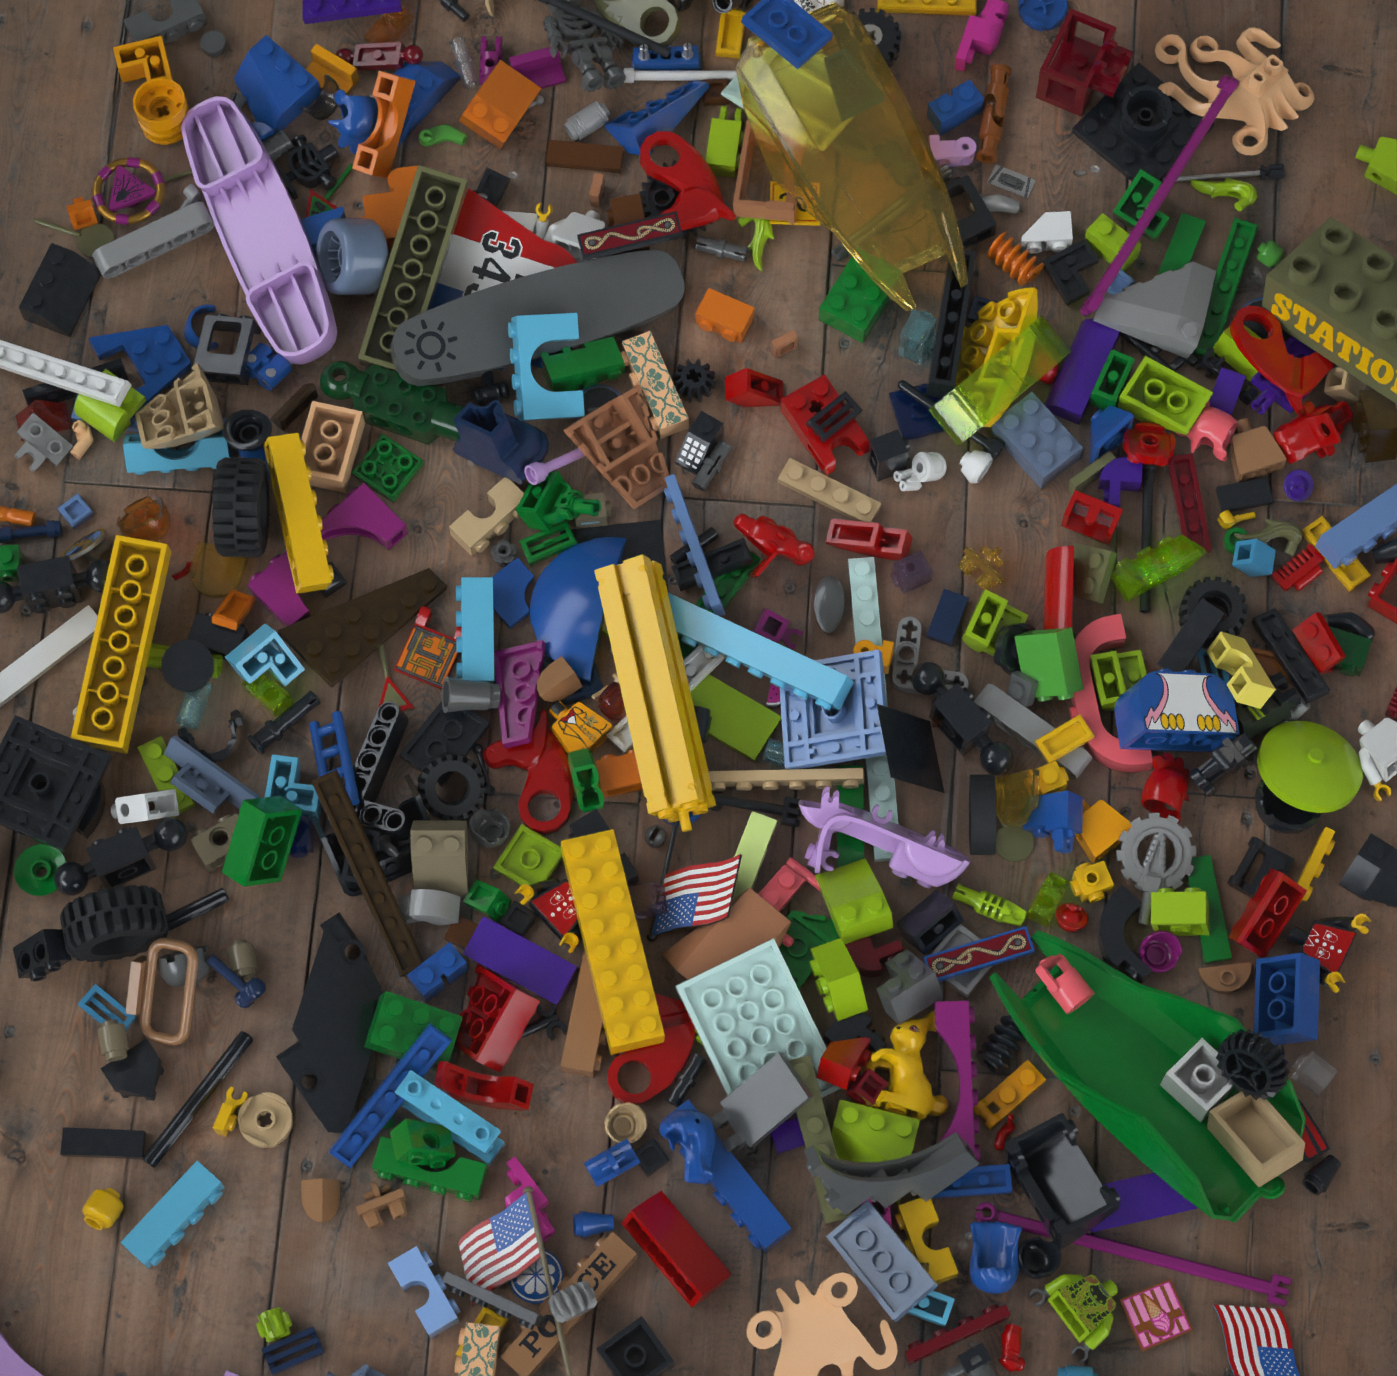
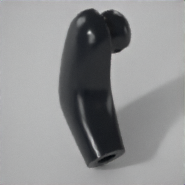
M1353 612L1327 614L1328 626L1348 630L1353 634L1372 639L1373 641L1375 636L1374 628L1359 615Z

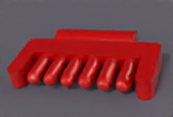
M1308 544L1306 550L1303 549L1301 553L1297 554V558L1293 557L1292 562H1287V565L1293 572L1286 565H1283L1282 569L1272 573V579L1284 591L1294 587L1299 592L1323 573L1319 565L1323 563L1324 557L1312 544Z

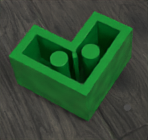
M1140 169L1113 210V217L1133 229L1162 182ZM1157 211L1142 235L1156 243L1169 224V217Z

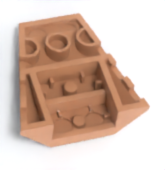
M640 384L605 403L563 430L633 509L663 492L664 488L668 487L665 477L670 476L662 452L659 453L655 442L658 440L655 430L652 431L648 420L650 414L647 405H643L640 396L642 393Z
M748 888L732 901L729 918L711 925L698 926L662 955L688 980L774 938L778 948H780L791 921L752 888Z

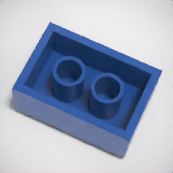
M1303 953L1256 959L1254 1034L1261 1032L1264 1038L1270 1037V1042L1274 1045L1318 1040L1320 960Z

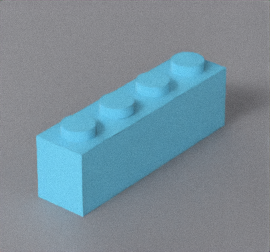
M461 577V585H456V601H461V611H456V627H461V637H456V652H461V663L456 664L457 678L464 680L488 681L494 684L493 577Z
M196 1161L120 1243L148 1269L152 1265L157 1266L166 1255L164 1252L171 1244L173 1246L178 1244L185 1235L183 1231L190 1224L195 1225L204 1215L203 1210L208 1204L213 1205L220 1199L223 1194L221 1191L224 1188L223 1184L200 1162Z

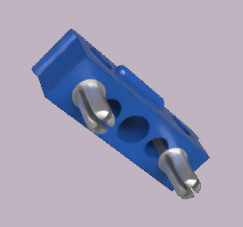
M687 43L683 46H667L671 49L667 58L648 50L646 44H644L645 48L643 44L640 47L633 48L634 54L631 55L632 68L634 70H701V52H698V46H692L690 43H688V46Z

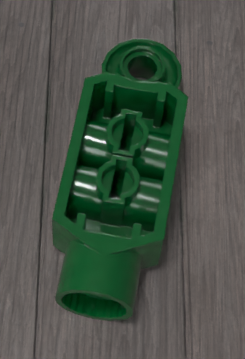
M336 361L327 365L321 373L319 382L324 394L335 400L352 398L354 410L363 412L365 423L426 445H430L439 436L455 442L460 438L453 419L464 406L448 401L445 388L436 385L415 386L409 384L400 377L398 372L375 364L361 372L350 362ZM339 375L346 376L342 381L334 380Z

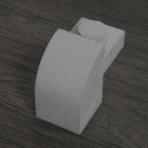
M415 889L411 890V894L399 896V907L407 924L425 921L442 926L458 923L460 897L439 890Z

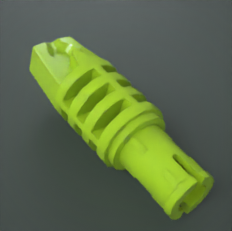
M958 883L957 890L954 892L952 899L974 907L976 913L1000 923L1018 927L1023 925L1027 911L986 890L980 893Z

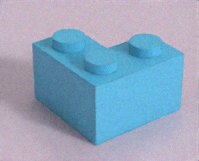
M267 624L262 625L225 656L237 674L249 684L268 669L277 681L286 686L305 670L277 632Z
M272 755L265 797L282 796L303 809L300 818L311 820V817L316 816L317 820L320 821L322 804L313 785L299 784L302 769L299 758Z

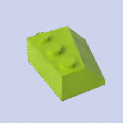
M840 1099L831 1133L837 1158L853 1162H881L911 1155L920 1120ZM901 1198L898 1199L895 1203L899 1205Z

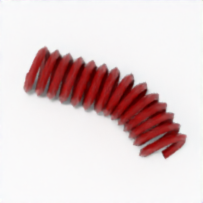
M187 562L182 571L180 570L177 574L171 575L176 581L181 577H185L186 574L188 575L192 571L194 562Z

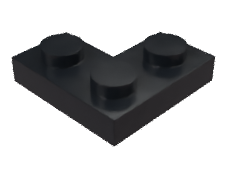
M1087 239L1042 261L1045 264L1044 270L1066 305L1089 295L1090 290L1079 273L1098 264L1099 258Z

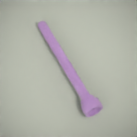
M577 448L549 462L529 464L525 467L524 472L529 483L536 485L544 481L548 473L585 457V455Z

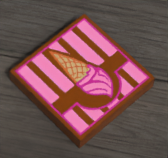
M1171 1279L1119 1299L1121 1308L1141 1353L1193 1331Z

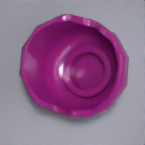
M1162 930L1146 936L1139 948L1140 959L1152 970L1151 972L1164 973L1174 968L1182 954L1179 938L1171 932Z

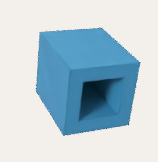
M1257 538L1237 541L1232 566L1250 577L1270 575L1273 571L1276 550Z

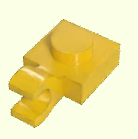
M230 1087L227 1090L226 1101L222 1104L213 1125L215 1133L224 1137L227 1136L229 1131H233L238 1120L236 1109L241 1107L248 1099V1093L245 1091L240 1099H233L234 1087Z

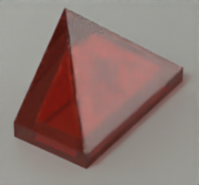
M35 400L16 415L18 429L32 413L36 414L56 432L71 429L65 403Z

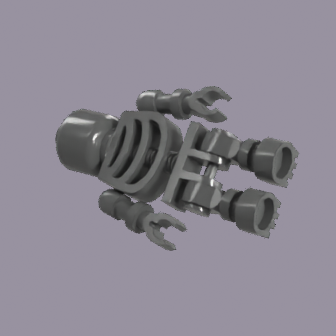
M565 0L580 7V0ZM546 4L552 16L545 17L543 26L545 31L548 32L547 40L551 43V56L555 58L558 51L562 53V58L565 57L566 53L567 55L571 54L572 62L581 69L583 75L581 86L584 91L594 92L596 89L600 90L603 84L606 89H616L617 86L621 87L626 76L621 67H617L615 61H613L612 52L616 45L621 50L624 44L623 39L550 4ZM580 7L590 12L587 7ZM591 11V13L604 18L599 11ZM596 29H598L600 37L592 38ZM592 60L593 62L598 63L602 66L604 76H602L600 70L596 69L594 64L591 63Z

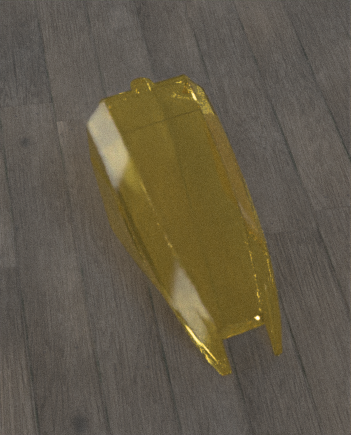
M833 2L809 13L832 32L833 36L831 41L799 69L791 65L757 35L748 39L747 47L736 66L743 108L772 178L809 214L832 231L868 276L907 312L917 307L903 276V273L946 254L960 287L968 284L967 265L959 226L940 169L925 135L899 87V83L858 16Z

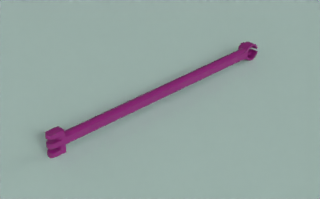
M1225 74L1218 82L1219 93L1091 296L1085 300L1080 309V313L1083 316H1087L1098 309L1104 299L1103 296L1224 104L1238 86L1239 80L1232 75L1227 76Z
M988 1202L981 1203L976 1208V1211H982L987 1208L992 1213L990 1217L986 1218L982 1216L981 1212H975L976 1221L1007 1222L1008 1224L1021 1226L1022 1231L1051 1238L1041 1221L999 1211L993 1204ZM1087 1233L1072 1243L1267 1294L1266 1303L1286 1307L1287 1300L1277 1298V1294L1289 1295V1289L1279 1287V1284L1291 1285L1292 1279L1273 1274L1271 1281Z

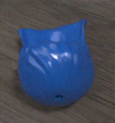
M691 1109L677 1110L670 1113L660 1124V1134L668 1139L672 1151H674L677 1142L681 1145L685 1157V1182L695 1184L709 1183L715 1177V1173L711 1168V1159L715 1147V1129L711 1119L705 1113Z
M999 1221L973 1222L970 1224L973 1238L969 1270L970 1279L979 1290L985 1293H1005L1012 1288L1018 1277V1240L1022 1227Z

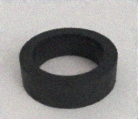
M970 774L969 777L970 855H995L996 785L994 774Z

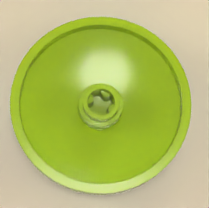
M1289 721L1279 724L1266 734L1258 749L1257 766L1264 783L1278 798L1295 808L1314 813L1337 811L1347 806L1354 799L1362 784L1363 770L1356 751L1341 735L1323 725L1309 721Z

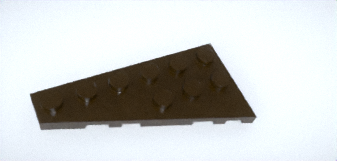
M427 568L279 629L278 635L332 688L418 615L422 606L427 607L446 591L447 585L430 568Z

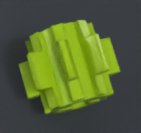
M281 1307L272 1308L257 1316L259 1323H256L259 1335L262 1338L265 1337L266 1342L277 1341L291 1334L289 1327L292 1326L289 1314L283 1312Z

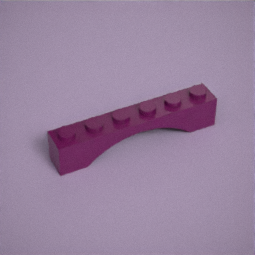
M969 1001L935 1002V1030L951 1051L959 1078V1099L955 1115L940 1142L957 1132L970 1145L977 1160L980 1161V1145L974 1143V1133H979L978 1117H973V1106H978L977 1089H972V1078H977L976 1061L971 1062V1051L976 1049L975 1034H970V1023H974V1007H969Z

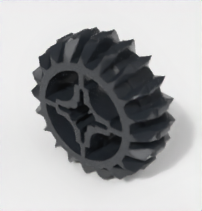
M1240 1029L1229 1034L1220 1044L1218 1055L1216 1056V1059L1219 1061L1217 1067L1223 1070L1221 1076L1229 1080L1228 1085L1232 1084L1236 1087V1092L1242 1091L1245 1097L1251 1095L1255 1100L1258 1098L1266 1100L1277 1095L1282 1090L1290 1073L1287 1068L1289 1062L1284 1059L1285 1053L1277 1049L1279 1044H1272L1270 1037L1264 1038L1261 1032L1254 1034L1251 1029L1247 1031Z

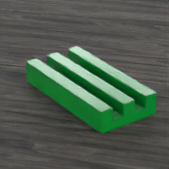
M567 520L552 526L550 531L543 530L519 540L530 566L577 544ZM563 530L566 531V533L562 535H559L555 538H550L546 541H543V543H540L529 549L527 547L528 545H531L535 542H538Z

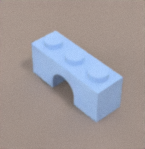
M416 1246L388 1262L403 1291L415 1285L424 1286L429 1290L428 1301L424 1306L415 1310L431 1339L460 1322L457 1314L461 1311L453 1298L447 1300L443 1293V1290L447 1289L439 1274L436 1276L432 1274L429 1267L433 1263L426 1251L420 1253Z

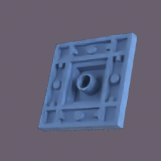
M879 649L814 660L847 675L854 682L840 711L833 707L829 711L815 704V699L809 696L807 700L793 694L794 689L785 686L784 689L779 688L785 769H803L886 755L877 704L886 707L882 652Z

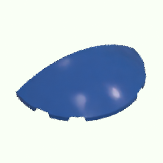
M595 538L567 548L545 567L532 593L530 602L531 625L537 637L536 640H543L545 642V655L554 661L562 656L579 679L589 682L592 678L605 620L598 590L599 582L596 580L594 570L611 564H621L626 538Z

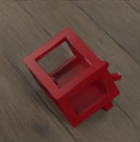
M1070 8L1040 69L1036 98L1082 117L1094 90L1114 97L1133 58L1134 52L1117 45L1118 43L1114 41L1117 27ZM1078 22L1105 32L1102 47L1076 37Z

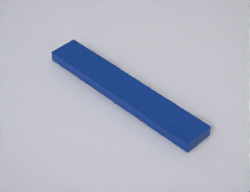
M429 1023L331 1146L329 1153L349 1168H352L405 1101L395 1094V1091L409 1071L412 1070L423 1078L452 1042V1038Z

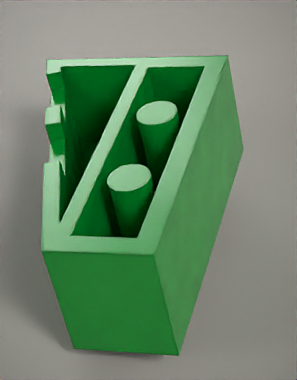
M614 337L584 343V348L571 351L570 346L562 348V353L549 356L548 352L540 353L543 375L550 391L586 390L589 387L598 385L602 381H612L621 377L625 373V362Z

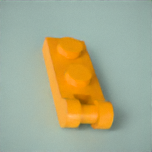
M1026 1060L984 1099L980 1100L978 1106L973 1107V1112L977 1116L980 1115L986 1121L985 1125L991 1130L1044 1084L1046 1078L1029 1060ZM992 1103L999 1110L995 1114L988 1108Z

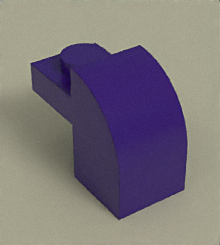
M1127 457L1116 458L1109 462L1103 468L1098 484V489H1104L1103 501L1119 507L1120 490L1139 492L1142 483L1143 463H1132Z

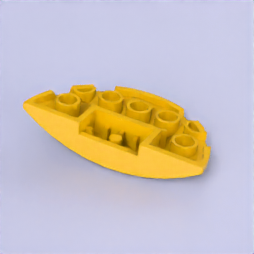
M1035 287L1008 292V298L998 303L989 302L977 312L978 320H975L969 328L964 326L956 382L950 403L967 421L982 427L994 425L1009 408L1021 387L1031 359L1036 334L1038 295Z

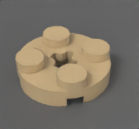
M264 1092L248 1098L242 1104L238 1113L239 1129L245 1140L253 1146L275 1148L289 1136L293 1127V1113L281 1096L271 1092ZM267 1113L271 1114L270 1119L272 1123L262 1127L261 1121L258 1120L259 1117H265Z

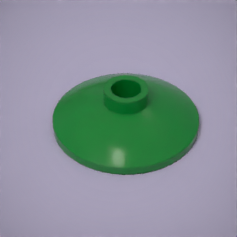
M46 844L30 846L18 856L15 862V881L29 895H50L57 891L54 884L55 871L61 864L66 863V859L58 849ZM41 869H46V875L39 877L38 872Z

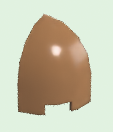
M562 656L548 665L541 672L537 680V691L540 697L548 702L560 701L583 687L573 669Z
M326 1178L301 1180L302 1204L308 1217L316 1222L323 1223L330 1221L336 1215L340 1203V1180Z

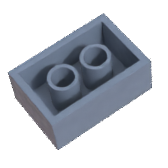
M1033 392L1007 410L992 425L991 429L992 436L1005 444L1004 449L1040 489L1081 458L1083 447Z

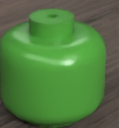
M1273 240L1268 241L1266 244L1262 242L1257 248L1259 251L1257 260L1267 267L1276 266L1284 256V249Z

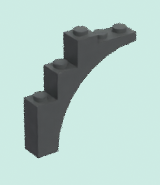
M957 1132L918 1153L881 1162L841 1160L825 1154L814 1145L804 1150L809 1161L806 1163V1167L815 1178L817 1176L820 1177L827 1192L824 1195L826 1201L833 1209L838 1208L845 1215L869 1198L874 1203L878 1201L887 1208L908 1192H911L913 1196L918 1194L926 1202L979 1165L970 1145Z

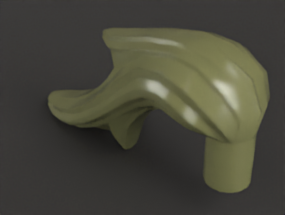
M1265 519L1267 526L1256 533L1234 534L1235 538L1241 541L1257 538L1263 543L1276 537L1286 538L1288 544L1284 554L1291 557L1294 556L1302 540V531L1297 525L1291 522Z

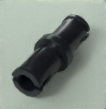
M691 1052L681 1073L678 1072L675 1076L677 1080L667 1097H665L667 1102L675 1107H679L682 1104L690 1088H694L696 1085L695 1079L706 1063V1059Z

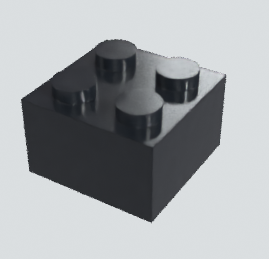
M642 1316L596 1348L597 1354L613 1376H662L675 1367L674 1360Z

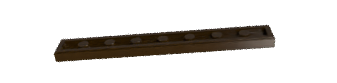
M336 769L313 779L311 782L399 976L402 977L422 964L424 960Z

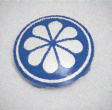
M545 1250L555 1294L559 1292L557 1286L564 1279L563 1267L553 1253ZM541 1259L520 1276L509 1281L515 1295L525 1302L537 1305L549 1297Z

